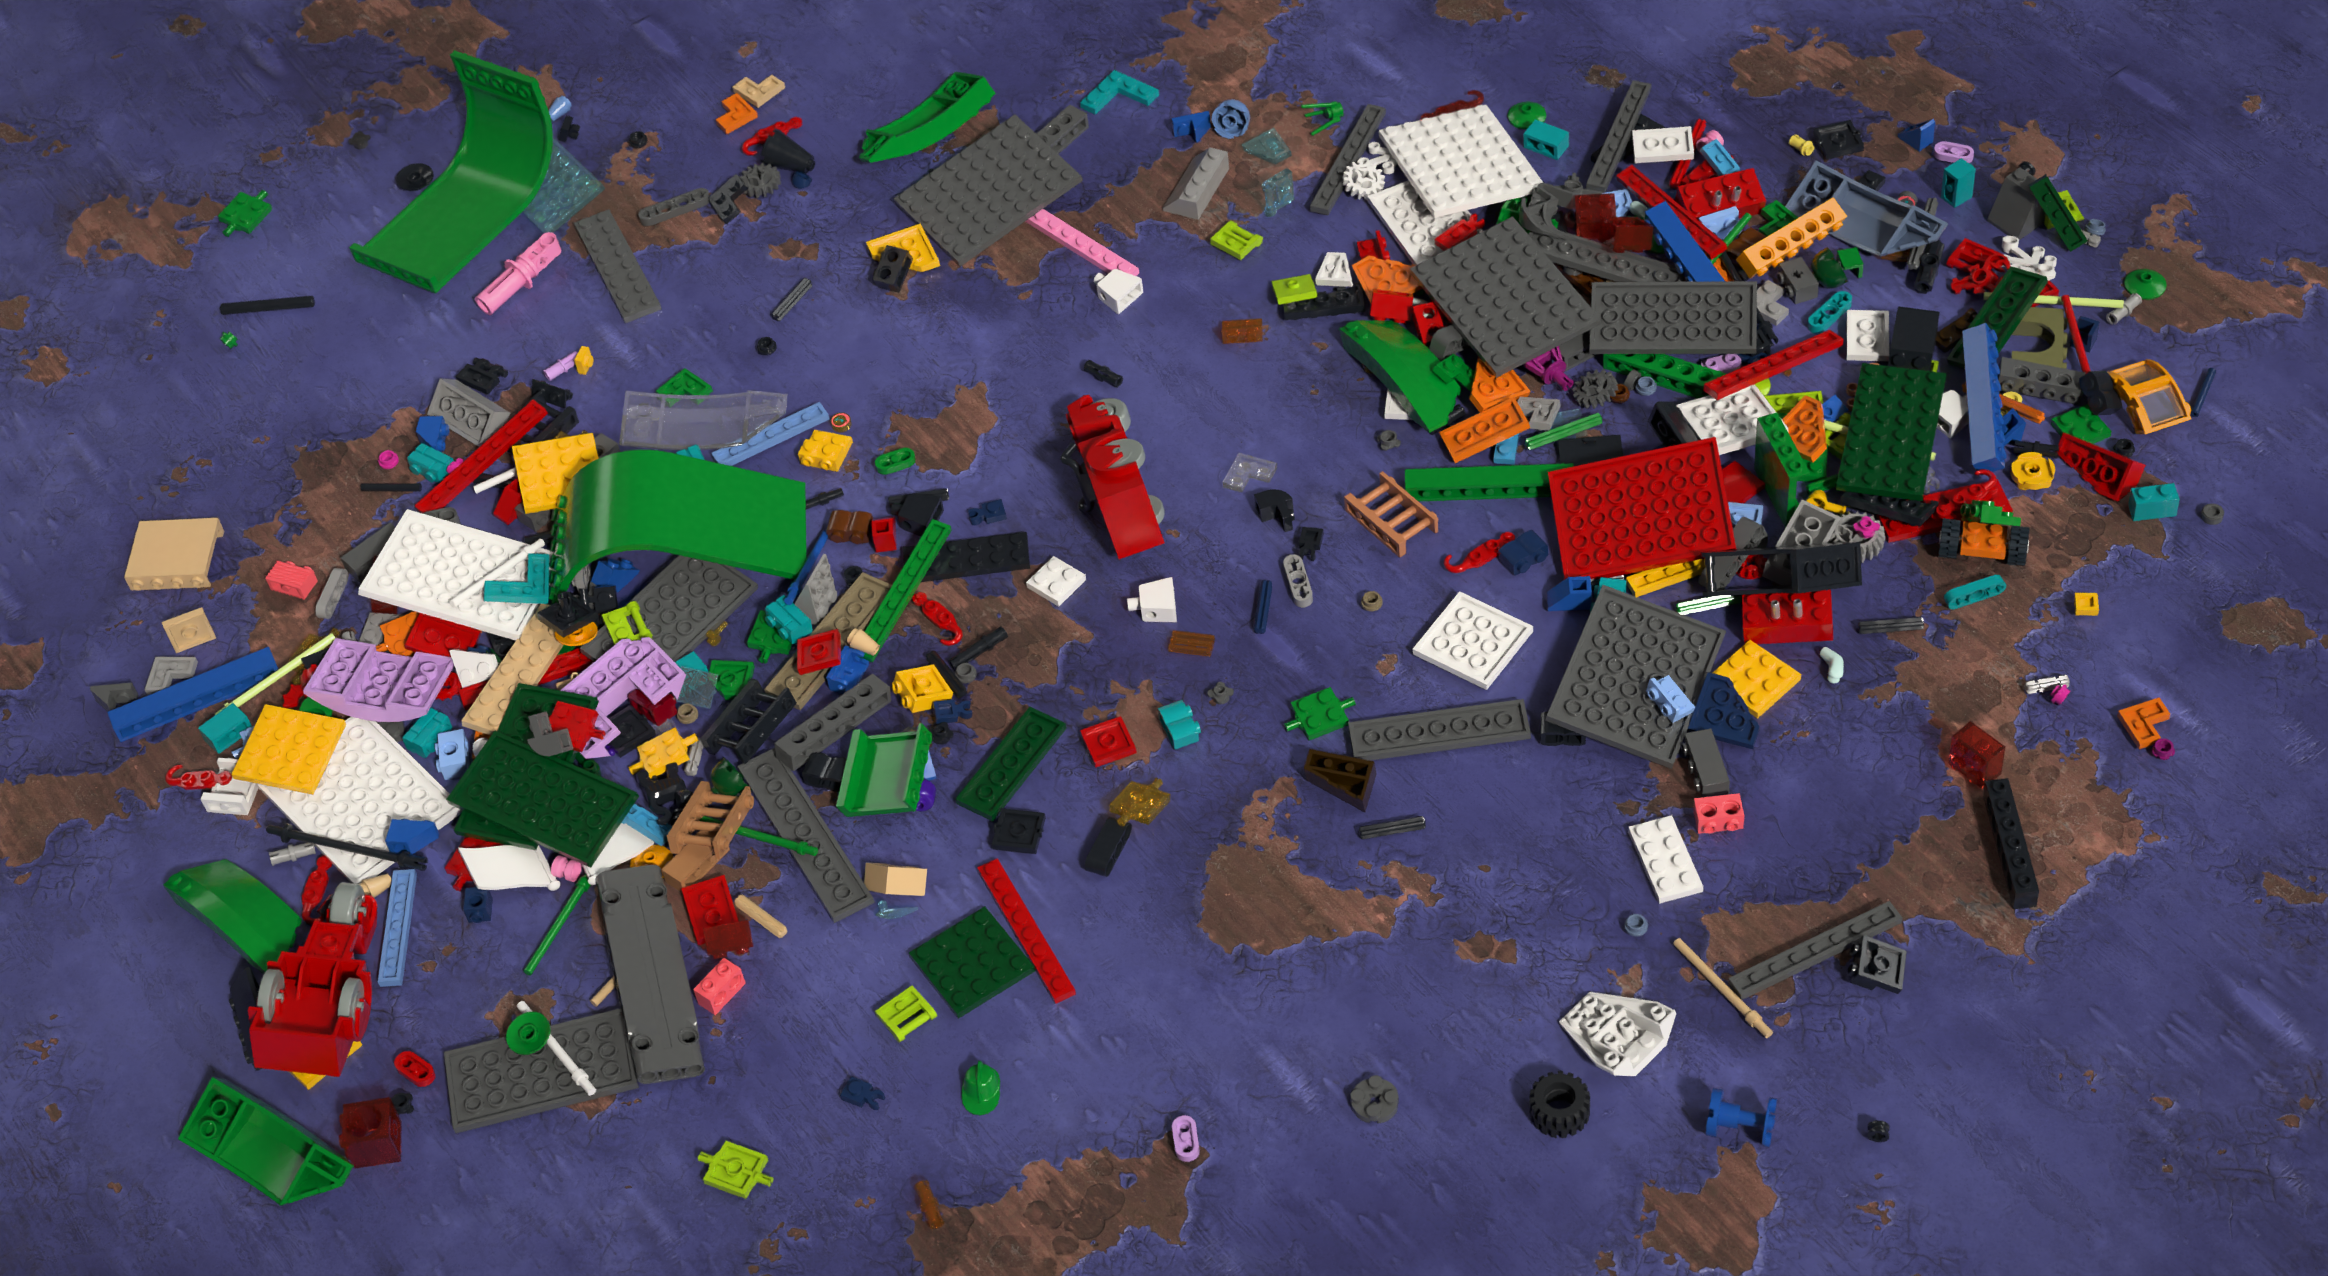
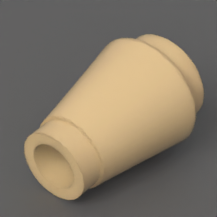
M854 628L847 638V643L850 644L851 648L871 654L872 656L880 648V645L862 629Z
M387 873L362 880V883L359 885L363 887L365 895L375 898L391 886L392 879Z

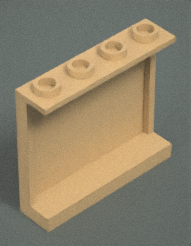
M219 518L139 521L124 576L130 590L211 587L207 575L217 537H223L224 534Z

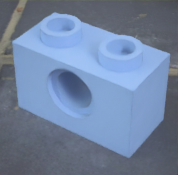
M459 729L439 733L438 743H435L436 754L439 756V759L436 760L438 773L442 772L445 780L462 777L470 766L469 743L464 730Z

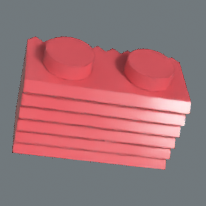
M277 561L265 578L272 591L285 593L286 595L302 598L303 600L318 581L310 567H299L290 561L286 563Z

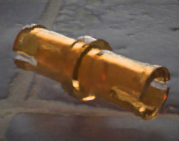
M928 1180L919 1181L914 1186L921 1202L919 1206L921 1211L925 1212L930 1229H934V1225L935 1229H938L945 1223L938 1208V1199L934 1197Z

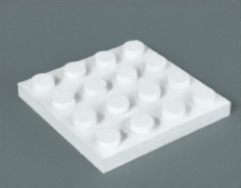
M1755 384L1719 400L1708 395L1676 405L1682 411L1686 423L1692 426L1698 440L1716 437L1719 455L1756 445L1757 418L1776 413Z
M1459 591L1415 645L1413 655L1487 690L1533 633V626Z

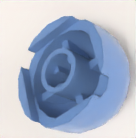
M1229 99L1218 104L1212 113L1211 121L1219 135L1228 139H1234V136H1242L1248 129L1250 113L1245 104L1238 100Z

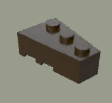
M1309 749L1304 765L1306 780L1355 808L1366 812L1377 775L1374 761Z

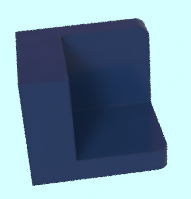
M2080 316L2077 324L2084 349L2090 353L2097 340L2100 322ZM2071 339L2070 347L2075 348L2073 339Z

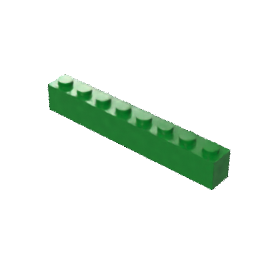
M1574 464L1405 469V491L1418 502L1552 497L1548 472L1574 467Z

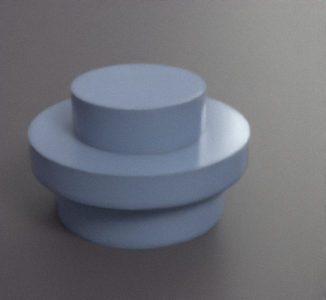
M2090 219L2085 226V229L2091 233L2090 235L2095 234L2099 236L2105 234L2106 231L2105 223L2098 219Z
M1642 377L1636 383V391L1644 396L1652 395L1657 389V385L1651 377Z
M1633 914L1626 919L1624 928L1629 935L1638 937L1647 932L1648 923L1642 915Z

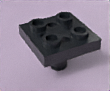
M566 591L558 594V602L537 613L538 620L563 638L598 619L596 611Z

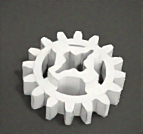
M1359 161L1358 165L1353 162L1351 167L1347 166L1343 174L1342 184L1346 186L1345 191H1351V196L1356 194L1359 200L1361 196L1368 200L1367 196L1382 191L1385 184V175H1381V169L1376 170V164L1370 166L1369 161L1366 164Z

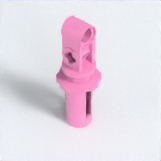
M551 232L545 233L533 245L528 247L523 254L517 256L515 261L507 259L504 262L506 270L475 297V302L486 314L492 315L521 287L532 288L531 279L535 278L542 269L547 267L561 253V247L556 235Z

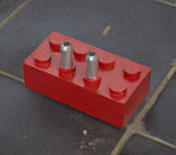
M1754 168L1678 186L1675 197L1676 202L1698 221L1699 217L1734 206L1737 207L1739 219H1741L1745 213H1749L1751 216L1761 214V209L1766 204V199Z
M1831 590L1806 593L1742 595L1744 644L1749 640L1756 644L1834 641Z

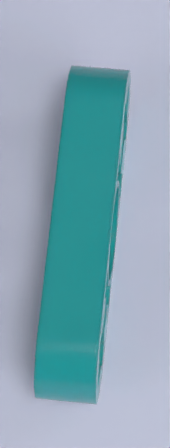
M1847 291L1835 293L1809 317L1808 330L1814 334L1825 332L1851 308L1852 295ZM1832 310L1835 314L1829 315L1825 311Z
M1992 575L1953 588L1944 595L1943 599L1950 609H1958L2001 594L2006 589V583L2000 575Z

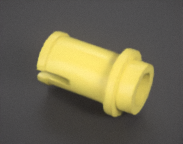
M1796 134L1789 140V145L1799 150L1804 156L1810 155L1814 151V145L1811 141H1806Z

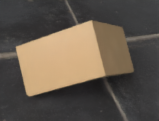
M866 863L864 884L869 891L924 896L927 869L912 866H895L885 863Z

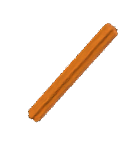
M1966 382L1962 384V391L1967 393ZM1999 394L2003 404L2002 409L2010 411L2014 408L2021 417L2037 424H2041L2045 420L2044 412Z

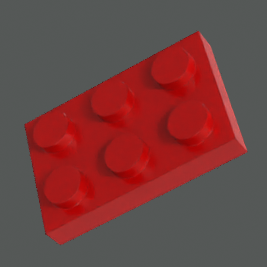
M420 613L405 643V649L413 652L417 651L451 657L450 650L459 649L467 651L468 647L475 648L481 636V631Z
M725 875L681 888L698 945L742 932Z

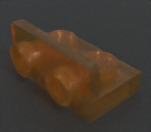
M1262 319L1222 321L1223 344L1263 341Z

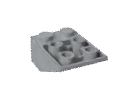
M826 554L822 555L795 602V605L811 619V623L817 626L828 614V609L837 598L834 578L832 577Z

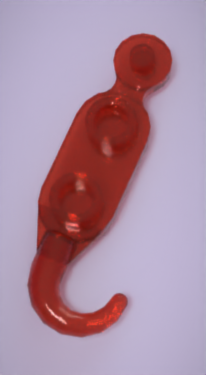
M1477 90L1468 91V95H1476L1478 99L1467 102L1458 100L1457 102L1440 106L1434 113L1422 114L1421 120L1440 116L1441 114L1457 112L1462 109L1474 108L1484 102V95Z

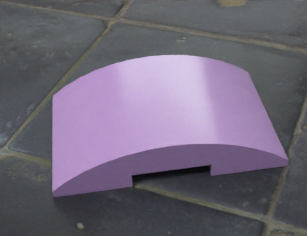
M335 638L303 692L319 704L354 718L377 722L407 721L428 713L452 671L454 663L452 658L416 651L413 657L378 652L376 651L375 644Z

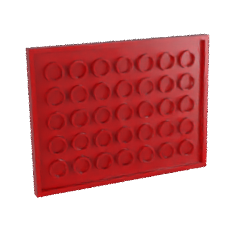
M1716 437L1548 472L1564 579L1590 576V579L1610 578L1704 559V557H1701L1700 552L1737 550Z

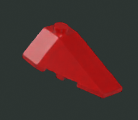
M2064 432L2058 444V455L2071 468H2074L2099 494L2118 502L2131 491V488L2138 485L2146 466L2136 460Z

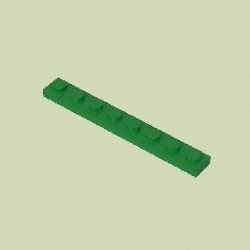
M934 519L931 520L865 630V633L877 642L880 648L874 656L865 653L864 659L872 663L951 533L950 525Z

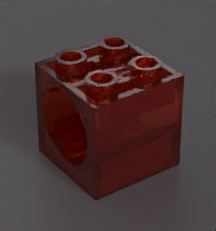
M390 1097L343 1104V1114L339 1116L342 1134H339V1144L341 1148H344L346 1158L351 1161L354 1168L401 1162L402 1121ZM374 1131L370 1135L365 1136L367 1133Z

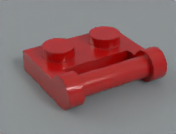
M1965 238L1948 258L1946 266L1950 268L1955 267L1969 273L1968 269L1972 265L1960 261L1959 258L1983 267L1985 260L1990 255L2001 253Z

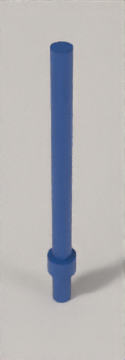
M826 530L822 531L795 582L789 586L788 594L784 600L787 605H791L794 599L800 595L805 579L828 540Z

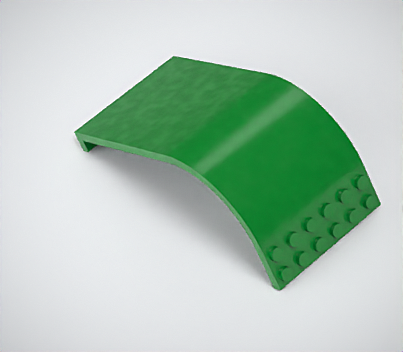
M455 50L450 54V57L463 86L467 106L464 135L455 157L447 169L368 243L364 246L353 243L349 247L356 262L433 293H437L531 203L546 176L553 146L551 117L537 79Z
M629 450L596 459L584 466L573 476L563 496L560 495L558 498L557 509H553L551 519L554 521V524L552 525L551 536H554V539L550 545V551L553 552L549 563V567L552 568L549 575V583H551L549 599L551 600V605L558 602V594L567 592L576 574L589 563L606 555L631 550L667 552L792 579L793 583L806 562L805 482L658 450Z

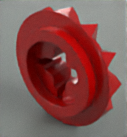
M1763 554L1748 555L1736 574L1744 579L1762 577L1767 558H1764ZM1755 561V564H1754V565L1751 564V565L1747 566V562H1748V563H1752V562Z
M450 672L443 685L446 687L450 685V689L441 688L436 699L444 701L446 698L452 700L454 695H459L458 690L462 689L456 673Z

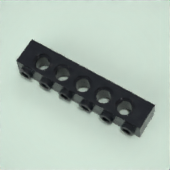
M2009 779L1985 781L1983 799L2013 909L2037 907L2039 888Z

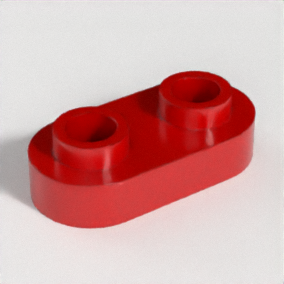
M405 1051L395 1058L394 1065L398 1073L416 1086L425 1087L434 1081L435 1071L432 1065L415 1053Z

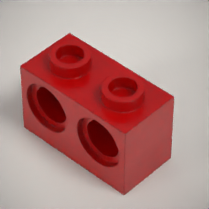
M1434 302L1413 306L1411 312L1418 339L1428 349L1432 340V336L1429 333L1437 332L1447 327L1446 325L1443 326V313ZM1428 313L1431 314L1433 318L1427 319L1423 315Z

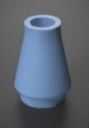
M563 95L556 97L548 110L552 123L569 112L572 106L571 102Z

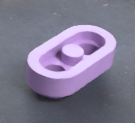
M1943 141L1935 145L1934 156L1938 160L1954 163L1963 158L1968 163H1971L1974 157V150L1967 145Z
M1725 354L1706 359L1701 365L1728 374L1741 368V358L1736 354Z
M1179 1116L1172 1123L1175 1151L1181 1161L1190 1162L1195 1160L1200 1152L1196 1123L1190 1116Z

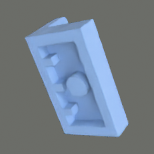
M1734 206L1699 217V221L1710 231L1715 232L1720 239H1724L1739 221V211Z
M1669 675L1658 681L1654 677L1649 680L1646 689L1648 697L1659 706L1662 714L1668 717L1672 723L1694 712L1695 706Z

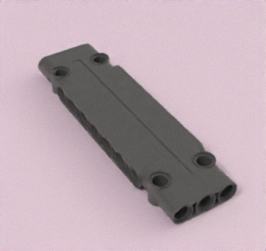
M646 865L604 871L596 878L602 904L603 924L627 1041L631 1045L632 1059L635 1064L638 1082L641 1084H651L699 1076L705 1071V1066L699 1044L697 1018L671 903H668L667 888L664 885L661 868L658 865Z

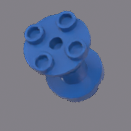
M1714 1088L1709 1105L1706 1135L1716 1138L1719 1126L1734 1129L1738 1128V1124L1764 1129L1762 1146L1770 1147L1772 1133L1768 1132V1130L1772 1131L1774 1128L1775 1115H1772L1771 1112L1775 1113L1777 1099L1769 1098L1766 1114L1741 1110V1105L1723 1102L1724 1090Z

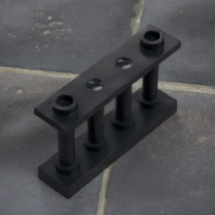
M539 391L520 410L530 401L535 400L555 420L549 425L539 421L534 427L542 432L536 438L525 434L520 440L529 444L563 438L579 423L575 409L568 406L563 412H559L546 404L543 392ZM511 447L506 452L513 456Z
M751 678L700 740L709 754L715 755L723 746L734 749L742 763L746 764L797 702L789 688L785 687L779 696L765 693L758 680ZM760 701L771 703L766 711L754 709ZM748 716L758 718L752 727L742 724ZM735 731L746 734L740 742L729 739Z

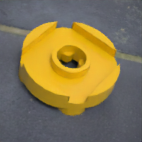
M2023 453L2012 463L2011 477L2021 490L2049 488L2054 479V463L2049 458L2048 460L2043 458L2040 453ZM2030 469H2034L2036 473H2031L2029 471Z

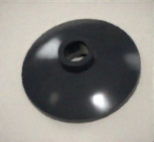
M415 163L401 169L397 174L396 182L403 190L416 191L429 185L434 177V173L430 166L423 163Z

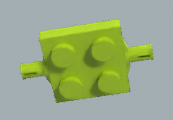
M725 1141L721 1149L714 1156L703 1151L698 1156L699 1162L709 1164V1170L703 1178L704 1184L747 1199L753 1186L757 1183L768 1187L773 1183V1177L762 1174L764 1167L769 1161L767 1155L729 1141Z

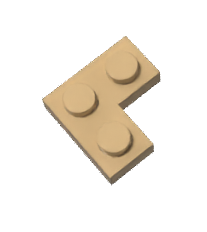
M771 75L760 84H756L745 77L732 88L735 94L738 93L743 99L759 108L785 89V84Z

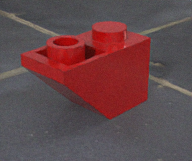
M518 477L504 488L493 512L496 518L507 525L518 518L515 507L523 501Z
M895 516L872 520V537L876 553L897 550Z

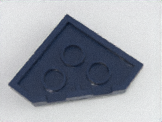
M1708 672L1688 726V733L1711 728L1715 740L1753 749L1760 726L1753 719L1744 700L1735 690L1731 679Z

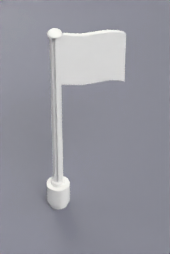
M480 738L473 743V754L475 757L488 741L487 738ZM513 845L485 848L458 847V851L477 889L501 890L517 887H548L549 890L555 891L560 887V881H557L556 877L551 874V868L539 845L536 850Z
M621 823L592 867L590 868L582 864L588 877V883L596 885V878L600 873L610 871L617 865L638 856L652 846L654 841L630 827L627 823Z

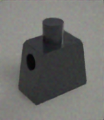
M916 494L908 495L904 504L893 503L891 507V514L898 516L900 527L921 537L931 520L939 521L944 511L940 496Z

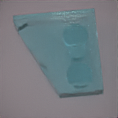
M1275 128L1242 144L1245 152L1273 164H1277L1292 156L1290 149Z

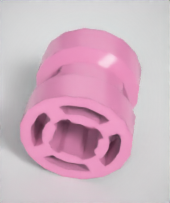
M1715 130L1709 131L1705 137L1697 141V150L1701 154L1700 149L1714 139H1718L1723 146L1724 140L1722 136Z
M558 855L552 863L551 874L557 878L565 877L567 881L575 882L580 876L582 864L572 859L568 860L565 856Z

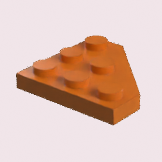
M1367 256L1352 265L1370 303L1373 289L1412 294L1422 289L1410 274V268L1416 265H1406L1389 259H1377L1374 256Z
M1478 356L1469 399L1479 412H1483L1512 397H1515L1516 401H1518L1519 397L1529 396L1531 391L1514 370L1496 378Z
M1805 395L1782 420L1788 427V433L1801 457L1814 463L1827 449L1824 413L1821 401Z

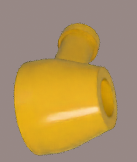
M1815 490L1806 500L1824 510L1838 514H1845L1847 508L1845 505L1841 506L1828 502L1826 494L1822 490Z

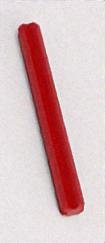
M1700 118L1696 120L1692 129L1694 153L1697 148L1696 143L1701 139L1706 127V121ZM1692 159L1678 161L1669 181L1670 188L1677 189L1681 185V180L1684 178Z

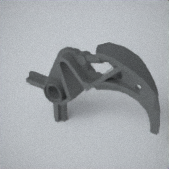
M1572 173V176L1568 175L1564 185L1553 186L1548 183H1539L1537 188H1534L1532 191L1531 202L1528 207H1526L1525 203L1526 198H1522L1519 222L1525 229L1536 233L1575 240V235L1562 232L1552 224L1551 218L1556 214L1557 206L1572 209L1579 206L1581 200L1600 203L1602 191L1584 189L1576 173Z

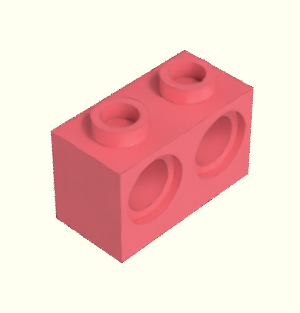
M1740 793L1694 798L1693 812L1698 834H1710L1727 830L1735 831L1744 828V812Z
M723 958L693 990L698 1004L716 1015L746 983L741 968Z

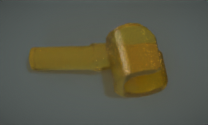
M724 621L714 631L709 630L707 632V642L712 646H717L721 641L719 634L728 623Z

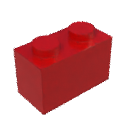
M1373 289L1370 316L1379 321H1385L1386 318L1394 319L1393 321L1397 323L1410 321L1413 294Z

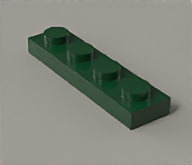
M2046 174L2028 185L2070 252L2088 242Z

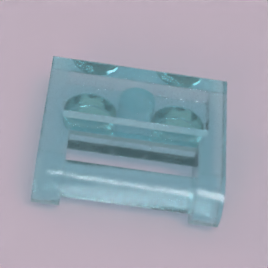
M1288 168L1262 183V190L1265 192L1266 201L1264 211L1267 217H1273L1276 215L1277 210L1294 200L1292 171Z

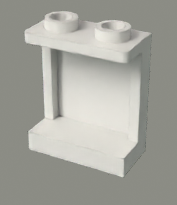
M218 758L217 764L220 768L218 774L223 771H229L232 774L238 759ZM232 777L228 784L220 785L216 783L210 793L203 792L201 801L207 812L248 815L258 791L257 783L237 780Z

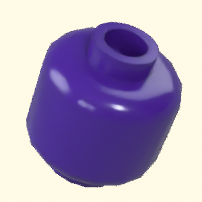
M924 779L920 788V799L916 807V811L921 812L932 808L936 796L935 785L929 780Z

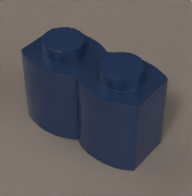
M1529 530L1521 534L1516 540L1506 543L1498 550L1499 561L1513 575L1525 573L1531 565L1541 563L1547 558L1548 545L1533 530Z

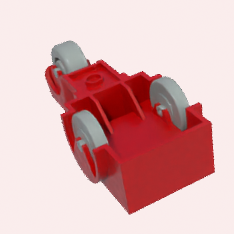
M1083 395L1067 406L1069 413L1065 415L1076 444L1070 443L1060 456V461L1073 469L1083 497L1078 503V509L1081 512H1090L1094 508V500H1098L1119 559L1164 544L1165 542L1158 524L1164 518L1165 509L1158 497L1148 495L1139 471L1146 455L1140 442L1127 439L1125 432L1131 424V417L1126 404L1115 398H1106L1093 402L1090 395ZM1076 449H1078L1079 453L1081 452L1084 461L1081 465L1070 458Z
M340 883L336 887L331 903L327 908L326 922H322L321 919L314 920L304 946H299L296 953L281 951L277 962H267L268 970L264 973L260 983L256 1007L249 1006L248 1008L251 1025L249 1032L255 1068L340 1077L353 1041L359 1042L363 1038L371 1011L372 980L371 972H367L366 961L354 959V954L363 955L367 953L377 927L378 905L374 897L364 894L361 885Z

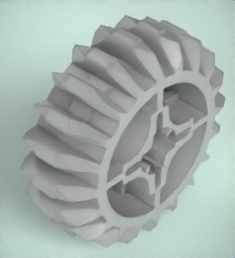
M1849 511L1846 515L1840 513L1839 517H1841V520L1828 543L1860 542L1862 563L1865 559L1871 561L1873 556H1878L1885 542L1884 526H1881L1880 520H1875L1874 515L1870 516L1874 523H1879L1880 529L1875 531L1874 536L1871 538H1862L1854 530L1853 526L1855 523H1859L1862 517L1867 516V513L1859 514L1858 511L1855 514H1851Z

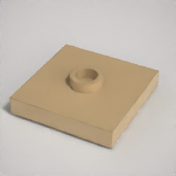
M202 607L162 622L163 628L176 653L216 639V635Z

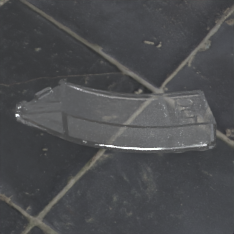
M751 390L743 393L721 395H667L626 391L619 445L670 450H687L688 447L698 445L700 450L741 446L786 414L788 394Z

